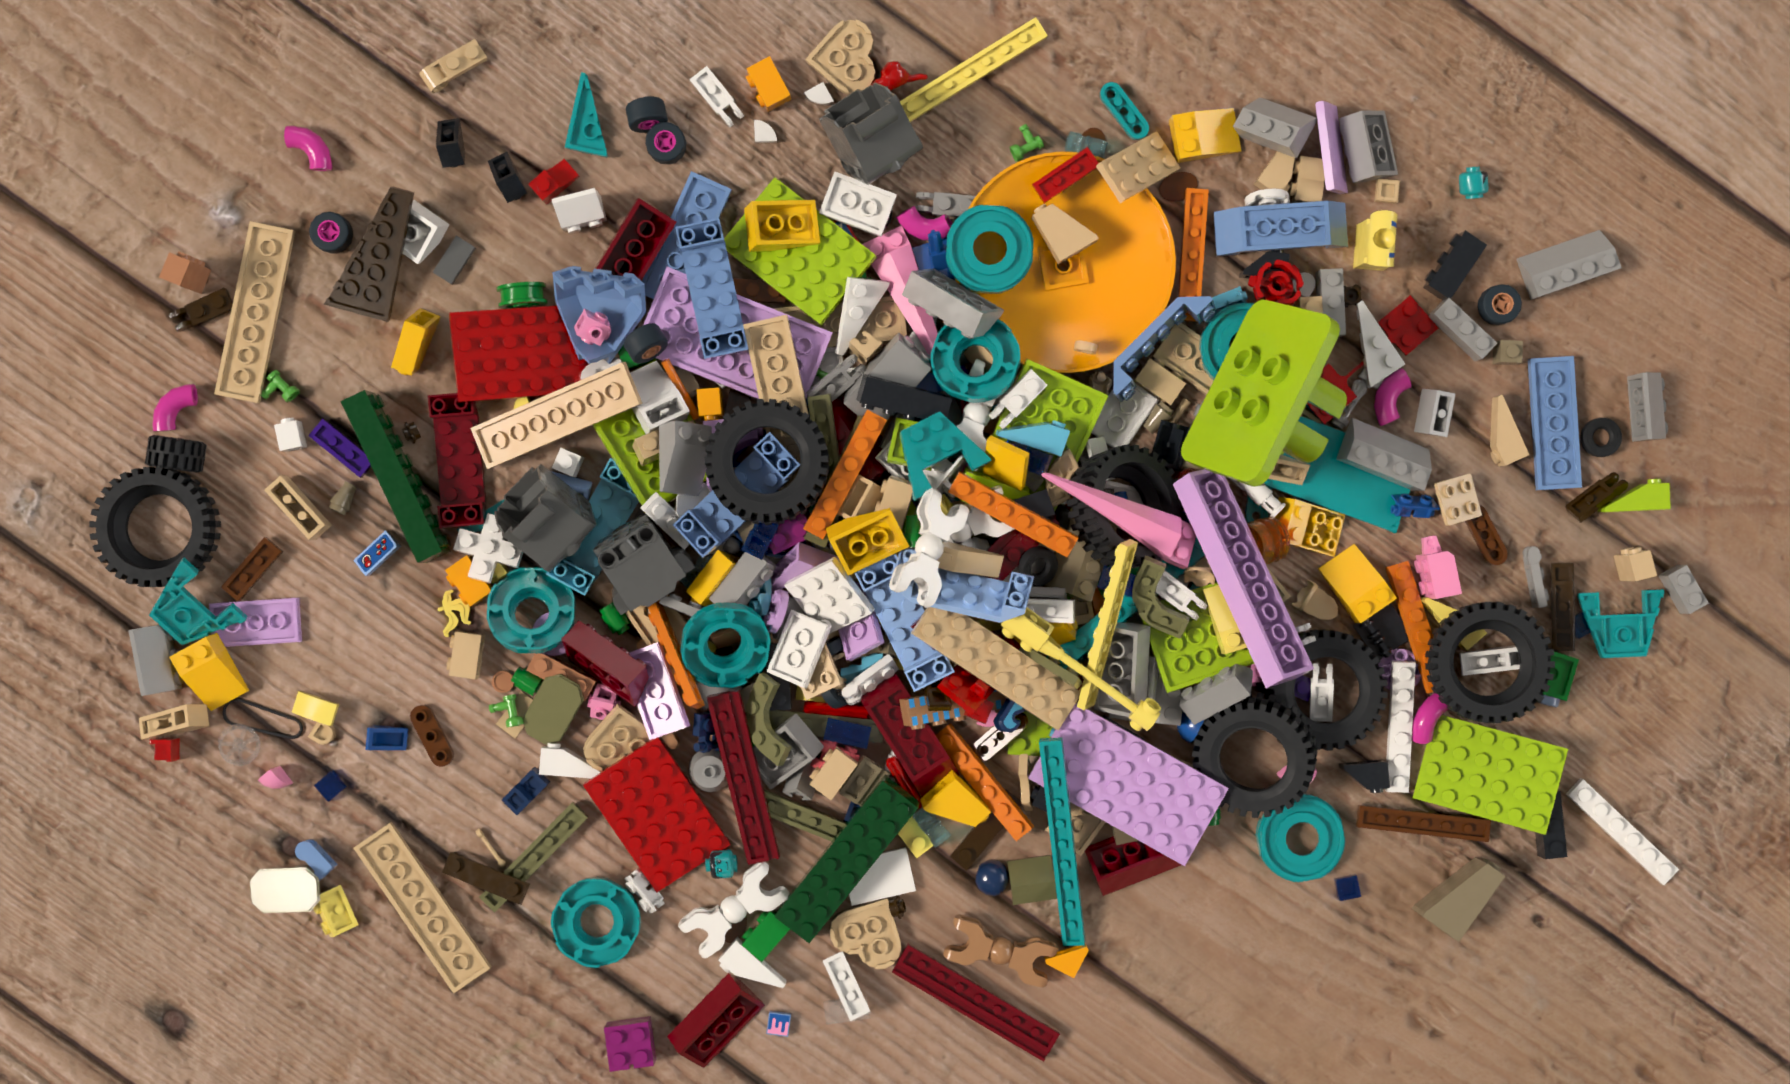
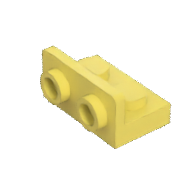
M341 885L320 894L321 900L313 910L316 915L320 914L323 920L320 924L325 935L329 934L330 937H335L359 925Z

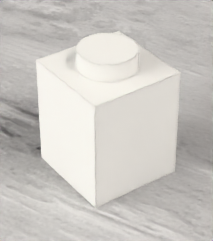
M286 418L280 420L281 424L274 425L280 451L288 452L307 448L301 421H294V418Z
M560 448L552 468L576 478L585 457Z

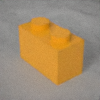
M770 56L746 68L748 75L745 78L751 89L756 88L758 92L756 99L761 108L766 107L769 112L791 100V95Z
M720 388L697 389L699 417L704 421L723 419V395Z
M466 555L445 571L448 574L446 579L452 587L456 586L460 591L458 595L465 605L469 604L471 607L487 598L493 586L490 583L468 577L473 557Z

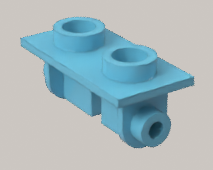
M1241 286L1212 297L1216 308L1214 310L1215 314L1230 305L1247 303L1248 296L1245 291H1242Z

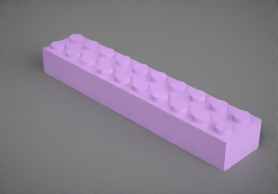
M1205 469L1186 474L1176 481L1173 486L1265 688L1296 679L1313 670L1314 667L1226 477Z

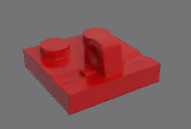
M957 664L953 668L955 672L946 676L937 688L972 716L995 689Z

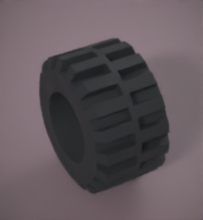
M152 435L148 438L145 464L152 467L199 473L203 471L207 445L199 441Z

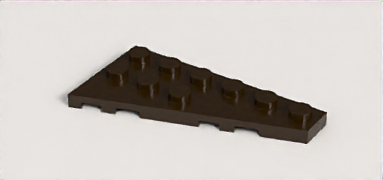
M390 187L378 208V212L367 227L366 233L359 241L324 305L386 322L390 321L414 192Z

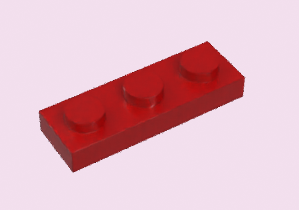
M1086 147L1033 183L1032 187L1045 204L1097 169L1096 165L1099 163L1090 149Z

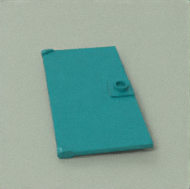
M1300 416L1299 422L1329 439L1323 453L1316 460L1308 463L1310 467L1302 485L1267 479L1263 484L1396 533L1401 516H1395L1391 513V506L1396 503L1391 495L1409 494L1410 489L1337 460L1336 458L1346 432ZM1284 452V454H1283L1284 456L1293 458V457H1291L1290 455H1288V454H1286V453Z

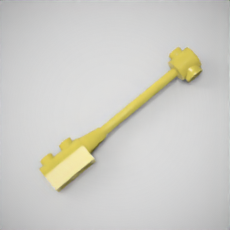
M1026 607L1025 614L1001 623L1003 627L1002 633L1010 639L1014 636L1021 640L1020 646L1025 651L1031 652L1034 649L1052 658L1061 660L1131 711L1128 717L1131 719L1130 725L1136 731H1141L1142 728L1148 731L1158 719L1161 707L1155 700L1146 698L1145 701L1140 700L1137 704L1066 654L1064 649L1050 636L1054 626L1028 607Z

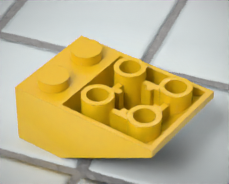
M1279 497L1278 500L1281 503H1285L1286 506L1273 518L1268 539L1335 557L1345 515L1300 500Z

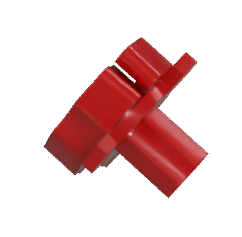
M1276 260L1273 268H1281L1285 272L1272 271L1263 277V273L1272 266L1271 263L1267 262L1259 269L1256 276L1249 277L1248 286L1253 288L1256 300L1260 301L1264 298L1268 301L1292 306L1301 296L1299 290L1304 285L1300 270L1294 264L1291 265L1289 262ZM1291 279H1294L1296 282L1297 292L1292 298H1290L1294 289L1293 282Z

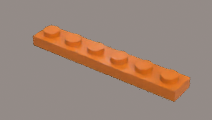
M1186 188L1178 297H1201L1209 189ZM1188 312L1185 314L1187 317L1184 321L1197 322Z
M868 409L866 410L803 527L804 530L824 539L827 533L826 528L831 526L881 433L887 421L886 419Z
M960 471L948 490L950 494L1065 557H1068L1078 540L1077 535Z
M1405 561L1385 568L1393 593L1397 597L1396 602L1416 664H1418V670L1421 674L1426 693L1433 692L1431 689L1433 684L1428 682L1429 670H1425V663H1428V657H1425V654L1430 649V645L1427 644L1429 639H1433V634L1409 561Z
M660 600L648 607L650 611L649 619L659 632L657 634L658 641L667 651L665 657L675 670L674 678L683 689L682 697L687 706L699 709L705 706L693 675L686 669L683 663L681 647L664 607L659 603Z
M951 723L936 734L955 767L1015 841H1018L1035 827Z

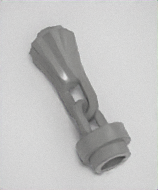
M1355 380L1353 382L1351 390L1356 394L1357 398L1352 401L1351 406L1347 405L1343 411L1346 413L1344 417L1341 416L1340 419L1332 418L1331 424L1342 430L1343 427L1348 425L1349 421L1347 418L1360 398L1367 393L1366 381Z

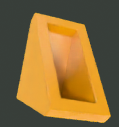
M1085 943L1083 946H1072L1059 950L1053 957H1043L1047 965L1075 978L1088 953V948Z

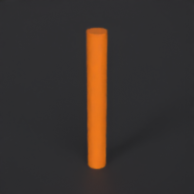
M669 358L663 360L661 364L672 383L680 392L690 411V416L693 420L698 419V410Z

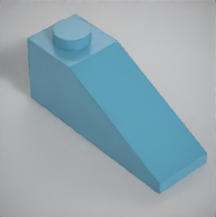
M1053 420L1052 424L1041 422L997 429L995 434L999 437L1062 457L1070 430L1065 428V423Z

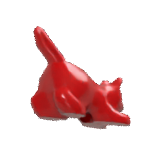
M891 61L881 70V78L875 79L873 83L876 82L886 86L891 91L905 83L926 80L928 76L921 73L910 75L901 66L900 62Z

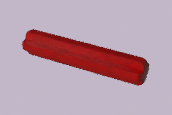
M806 701L804 703V712L810 714L868 718L869 715L864 706L846 705L835 709L824 702Z
M892 756L888 758L886 766L897 784L920 802L918 809L922 808L921 797L897 757Z

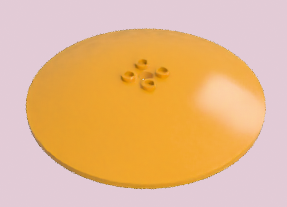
M1078 152L1044 153L1026 158L1009 166L993 177L981 189L968 208L970 209L978 205L1004 206L1019 214L1029 226L1033 236V262L1027 275L1016 286L1000 294H976L1004 310L998 319L1012 330L1019 343L1020 364L1024 365L1026 359H1029L1058 373L1085 372L1113 363L1166 309L1173 289L1176 272L1175 246L1171 228L1162 208L1152 193L1146 188L1120 203L1098 169H1095L1045 203L1046 206L1054 204L1095 233L1099 238L1096 243L1066 260L1069 263L1067 271H1060L1057 268L1054 256L1031 219L1033 214H1035L1034 210L1044 204L1032 187V184L1075 156ZM1094 156L1098 163L1105 160L1101 157ZM990 231L984 232L976 238L973 244V251L977 260L983 264L993 265L1002 261L1005 257L1007 246L1001 235ZM1081 340L1097 344L1096 354L1091 355L1074 351L1075 341Z

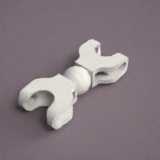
M976 359L969 375H983L985 362ZM1013 384L1001 396L987 402H969L963 409V420L956 427L984 452L987 441L983 436V429L990 421V410L993 405L1000 403V400L1012 389Z
M1001 486L991 488L1003 495ZM973 506L969 510L964 528L959 532L951 534L948 542L967 541L973 533L974 536L985 533L992 537H999L1012 531L1014 528Z
M934 488L927 490L923 494L917 508V516L921 523L919 534L922 536L915 543L916 553L911 554L906 563H901L895 567L889 584L890 589L898 593L905 591L913 580L918 586L917 602L925 608L934 605L942 588L941 577L938 573L940 562L936 560L943 554V542H948L951 534L959 532L964 528L969 513L967 506L958 504L951 507L948 514L945 515L940 507L942 495Z
M766 861L756 863L747 869L743 875V884L736 891V895L726 897L720 906L716 905L710 909L704 907L695 908L680 920L678 927L684 933H688L696 928L704 929L708 933V937L699 946V954L702 958H708L723 947L725 934L732 928L731 923L742 921L746 917L747 912L751 914L755 910L772 911L788 898L789 891L784 886H779L771 891L760 887V881L769 871V865Z

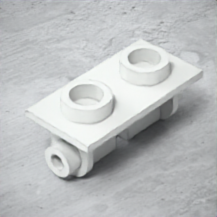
M639 868L631 873L634 876L633 878L631 875L624 878L627 882L625 883L627 889L632 894L635 893L640 899L638 901L639 905L644 911L653 913L657 911L654 906L660 908L665 904L663 896L659 892L656 893L653 887L650 890L646 889L650 883Z

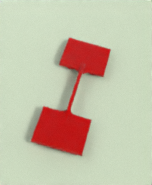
M1411 295L1377 322L1387 334L1390 342L1395 344L1405 356L1439 329ZM1362 361L1345 376H1340L1329 363L1323 368L1320 377L1345 392L1347 397L1346 406L1357 398L1356 394L1347 385V379L1361 368L1364 362ZM1307 402L1309 408L1323 424H1326L1333 418L1330 414Z

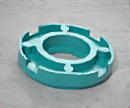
M978 205L970 208L954 221L947 234V266L951 274L964 287L975 293L1000 294L1016 286L1027 275L1033 262V236L1031 230L1019 214L1007 207ZM984 232L998 233L1006 242V255L997 264H983L974 255V241Z
M1238 303L1220 310L1212 317L1202 332L1199 350L1203 368L1211 379H1215L1229 350L1230 340L1238 332L1248 310L1253 305L1252 303Z
M998 319L983 336L974 337L973 339L963 336L959 329L945 325L937 334L930 360L934 377L947 394L971 403H981L1001 396L1011 387L1021 363L1019 343L1012 330ZM974 345L983 346L992 354V366L984 375L970 376L960 368V356L968 347Z
M543 568L515 569L507 573V576L497 585L495 584L488 595L487 622L496 640L513 652L536 654L548 652L562 643L561 639L575 624L576 602L571 588L546 575L547 571ZM536 598L545 602L549 609V615L543 625L530 629L518 623L515 612L522 601Z
M718 602L700 609L688 620L683 629L680 651L686 669L696 677L698 682L709 687L734 688L746 684L747 679L763 670L768 661L771 640L765 622L756 611L743 604ZM722 628H732L741 636L739 648L728 656L715 655L708 647L709 636Z
M1303 793L1299 802L1295 800L1293 807L1290 809L1284 806L1283 813L1276 814L1275 810H1273L1270 817H1264L1263 814L1257 823L1255 833L1259 855L1265 865L1281 878L1293 882L1319 879L1331 872L1340 861L1346 842L1342 820L1336 810L1321 798ZM1299 822L1311 824L1318 833L1316 848L1306 855L1293 853L1286 844V834L1289 828Z
M604 877L585 878L572 884L561 895L551 916V928L559 950L575 962L585 967L593 968L616 963L629 952L641 927L640 910L633 895L625 887ZM594 904L606 906L613 915V927L608 934L602 937H594L587 934L581 926L582 912Z

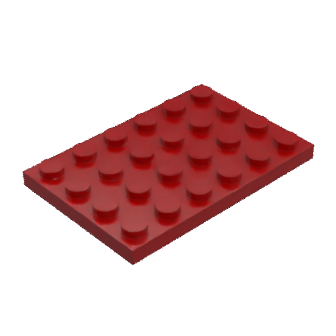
M557 306L449 313L458 403L546 396L580 381L582 371L589 365L585 359H578Z
M659 737L649 740L583 783V787L656 893L705 862L706 859L710 858L712 851L723 850L731 845L729 839Z

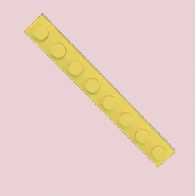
M1035 17L901 100L900 103L909 121L912 122L1046 39L1048 35L1038 19Z
M1131 539L1120 543L1115 550L1116 559L1109 572V577H1111L1109 586H1107L1104 592L1105 601L1099 611L1098 617L1100 620L1093 634V647L1088 653L1089 662L1086 668L1101 679L1138 542ZM1083 677L1084 681L1079 690L1080 696L1077 707L1086 710L1095 705L1099 688Z

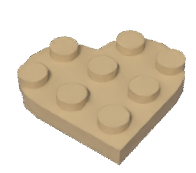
M843 20L839 22L805 59L810 66L846 95L851 94L857 89L864 90L874 81L875 69L872 60L868 57L872 51L873 38L870 29L859 20Z
M617 704L589 735L583 751L587 763L592 768L603 771L648 742L649 737L643 721Z
M888 898L847 909L839 913L832 920L830 927L831 941L840 951L849 955L859 954L862 962L875 969H886L898 959L901 952V941L894 917L890 913Z

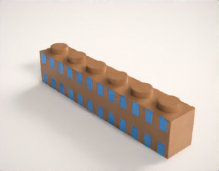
M994 690L987 698L988 701L994 703L992 710H995V713L999 712L1007 699L1006 696L997 690ZM926 694L899 699L904 726H911L912 730L925 728V723L932 722L933 726L945 724L946 719L953 718L954 721L967 719L964 715L965 710L952 699L951 711H928Z

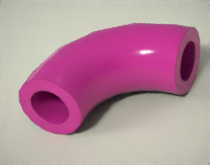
M298 126L285 127L284 139L286 146L304 151L309 158L310 170L332 171L329 148L319 135L308 128Z
M915 206L908 208L896 217L901 226L910 235L921 240H928V234L932 230L939 231L942 239L946 238L953 224L946 214L935 219H927L921 216Z
M1403 368L1396 370L1386 377L1376 391L1374 409L1380 426L1400 418L1396 407L1397 398L1402 392L1411 388V381Z
M194 384L173 388L160 398L153 413V432L176 430L175 423L178 412L185 407L196 406L198 403L197 389Z
M1433 693L1424 701L1413 719V742L1419 744L1430 743L1433 739L1434 727L1438 719L1449 710L1446 704L1440 702L1437 693Z

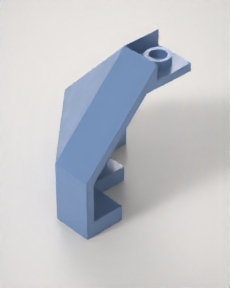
M570 266L552 272L555 302L578 359H585L589 364L604 359L610 364L623 346L626 337L633 332L646 313L645 284L632 273H624L623 276L612 275V271L594 269L593 272L581 271V267ZM584 308L593 313L596 311L601 312L608 318L611 334L606 341L602 342L601 346L594 343L593 345L587 344L581 337L576 335L574 326Z

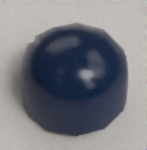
M990 859L981 863L977 870L975 881L978 889L985 895L990 896L1000 895L1001 892H1004L1009 881V873L1005 864L998 860Z

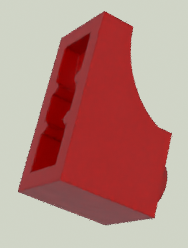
M563 159L552 168L542 171L528 185L547 205L552 201L551 199L556 198L580 176Z

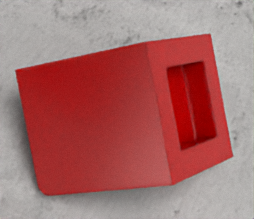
M157 737L149 739V744H155L154 760H166V762L179 760L180 738Z

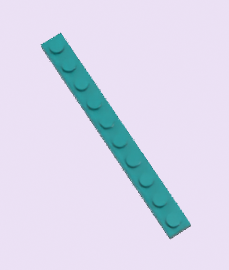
M1197 536L1188 567H1193L1205 557ZM1164 560L1162 561L1166 563L1165 571L1176 580L1184 574L1185 569H1181ZM1133 585L1124 593L1117 623H1125L1138 612L1132 598ZM1099 613L1076 632V640L1060 645L1065 653L1076 661L1085 656L1093 647V634L1099 624ZM1058 660L1059 662H1061L1059 665L1060 667L1064 668L1065 670L1067 669V667H1069L1061 660Z
M1040 738L1039 747L1063 946H1083L1086 940L1063 738Z

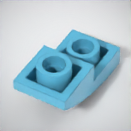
M771 578L765 581L758 595L749 602V607L756 611L761 618L766 616L769 610L772 590Z
M873 653L862 657V665H850L849 667L841 668V677L847 680L845 683L849 684L855 677L884 657L883 653Z

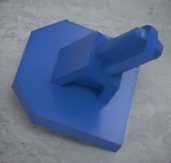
M932 230L928 234L929 243L912 248L918 269L934 268L955 281V277L951 274L946 262L947 238L942 239L939 231Z

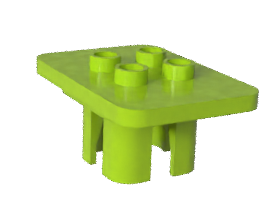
M1260 300L1253 304L1248 310L1182 444L1181 454L1183 459L1194 466L1253 487L1260 486L1270 477L1280 455H1283L1284 452L1305 463L1316 460L1323 453L1329 439L1298 420L1307 402L1337 419H1340L1346 406L1347 397L1345 392L1320 377L1324 365L1339 337L1340 327L1338 322L1323 313L1273 301Z

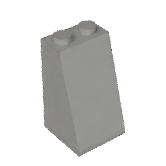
M898 333L865 366L866 370L863 374L916 387L932 369L931 357L924 350H918L910 337ZM863 374L845 390L844 404L861 417H863L867 409L861 407L862 403H859L856 398ZM875 407L874 410H870L886 420L891 416L883 413L882 408Z

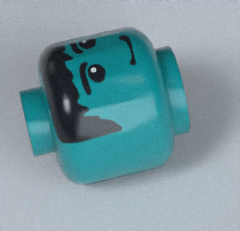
M1480 166L1466 167V172L1459 175V192L1461 195H1465V199L1482 198L1483 194L1488 192V173L1480 171Z
M714 850L710 853V858L705 860L706 872H711V876L714 879L732 878L734 872H738L737 855H733L731 850Z

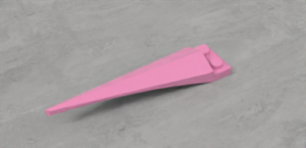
M899 226L883 234L882 237L878 236L862 245L877 256L871 265L882 281L890 282L887 288L888 292L931 357V351L938 334L933 316L928 315L924 308L910 304L908 302L909 299L902 296L911 271H917L918 266L903 227Z
M1047 472L1041 474L1045 479L1078 498L1121 527L1165 562L1181 569L1188 568L1196 534L1192 525L1181 520V517Z

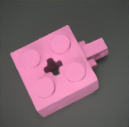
M1437 536L1421 538L1422 554L1416 555V560L1414 561L1415 570L1419 573L1421 582H1419L1421 595L1429 599H1439L1462 594L1454 555L1448 551L1441 550Z

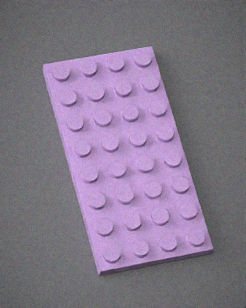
M667 267L644 322V325L649 323L657 324L668 340L666 349L656 359L663 361L669 358L671 364L759 399L749 349L704 359L687 276L685 273ZM737 295L743 324L787 315ZM788 315L804 394L807 399L808 395L806 392L811 389L833 333Z
M1075 703L1059 731L1054 730L1051 738H1063L1070 802L1185 866L1229 788L1089 709L1082 710L1078 708V703ZM1040 756L1028 779L1044 787Z

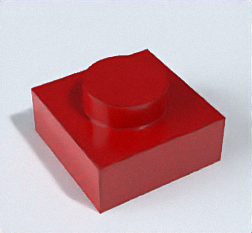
M986 700L972 716L966 711L964 715L986 724L994 703Z

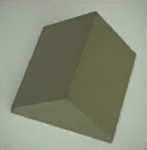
M1051 855L1007 861L1013 905L1057 899Z

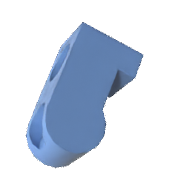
M314 840L302 841L295 848L297 858L306 861L315 871L314 874L319 878V881L338 865Z

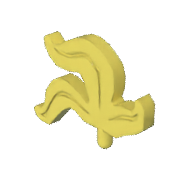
M454 590L445 591L442 600L443 606L438 608L439 612L445 611V614L449 617V622L443 630L445 637H449L450 631L454 630L459 623L458 617L452 610L460 612L461 621L464 624L469 625L472 623L469 621L471 609L469 604L465 605L460 598L452 601L451 594Z

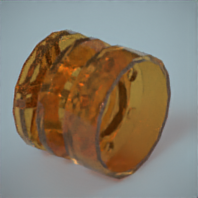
M1263 517L1246 522L1265 564L1279 562L1286 557L1289 552L1290 538L1285 525L1279 519Z

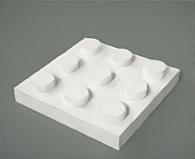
M836 557L788 580L784 585L807 616L832 626L829 634L872 614L875 610L850 575H847L844 567Z

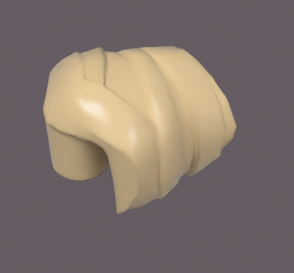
M1098 371L1090 375L1088 380L1089 387L1108 395L1109 389L1112 386V380L1103 372Z

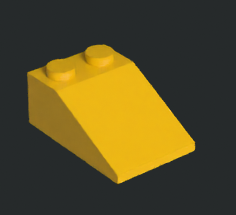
M1234 108L1192 111L1172 115L1169 119V125L1177 163L1241 152L1239 135L1233 128L1236 121Z
M815 200L751 201L744 208L749 252L775 251L820 244Z
M890 508L846 518L826 528L828 539L848 576L909 547Z
M1352 544L1318 568L1355 623L1364 622L1397 599L1382 576L1355 544Z
M218 633L209 635L169 657L179 676L202 702L207 705L210 711L249 691Z

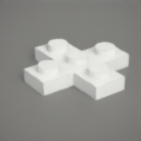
M487 514L481 534L460 528L453 548L454 551L474 556L468 573L469 578L490 584L497 563L519 568L523 555L520 549L511 542L504 540L505 538L497 527L495 515Z

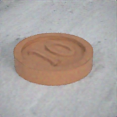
M508 671L497 672L492 678L493 688L500 693L510 691L514 686V683L511 682L513 675Z

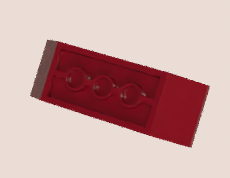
M457 393L427 395L429 417L433 418L438 467L441 506H437L439 528L484 524L487 502L483 458L471 431L472 427L480 424L475 401L458 403Z
M894 673L892 677L879 683L874 690L865 693L862 696L861 703L921 797H923L951 770L958 776L960 774L928 723L924 724L925 728L912 730L911 726H904L899 699L911 696L896 673Z

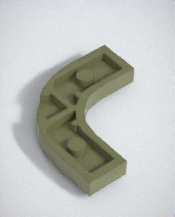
M1145 555L1134 578L1132 588L1133 602L1139 611V615L1146 623L1159 631L1180 639L1189 623L1190 617L1161 604L1156 595V587L1166 568V563Z
M759 673L746 704V718L752 742L761 753L775 765L783 766L792 746L777 735L772 729L769 720L771 703L780 684L768 674Z

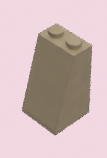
M1474 857L1418 901L1412 909L1459 942L1506 876L1500 873L1501 868L1492 861L1485 858L1480 860Z

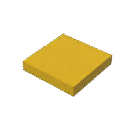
M990 435L987 438L985 453L991 458V461L984 465L983 473L1022 491L1026 484L1030 453Z

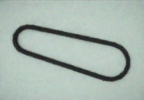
M235 698L227 702L222 710L224 720L235 727L288 739L298 738L303 732V725L299 719L241 698ZM231 702H242L296 721L299 724L300 730L296 735L290 736L233 723L226 716V708Z

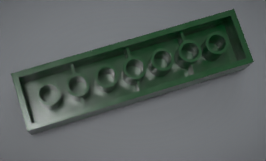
M363 390L340 401L417 563H428L451 552L449 546H451L450 540L446 534H442L439 528L438 516L436 514L433 515L430 509L432 503L428 495H424L420 488L423 486L419 476L417 474L414 475L411 469L413 463L408 454L405 455L401 448L404 445L400 436L394 434L392 429L394 423L388 414L385 415L382 408L385 405L380 395Z
M884 775L791 891L788 898L779 906L774 917L806 942L810 943L916 812L920 802Z

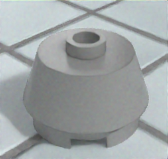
M712 749L707 753L699 751L690 761V779L702 791L716 792L728 784L720 750Z

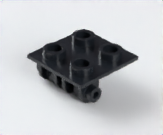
M1391 603L1364 622L1352 625L1366 646L1372 649L1373 656H1377L1379 660L1383 656L1385 658L1393 654L1391 650L1398 648L1409 640L1403 621Z

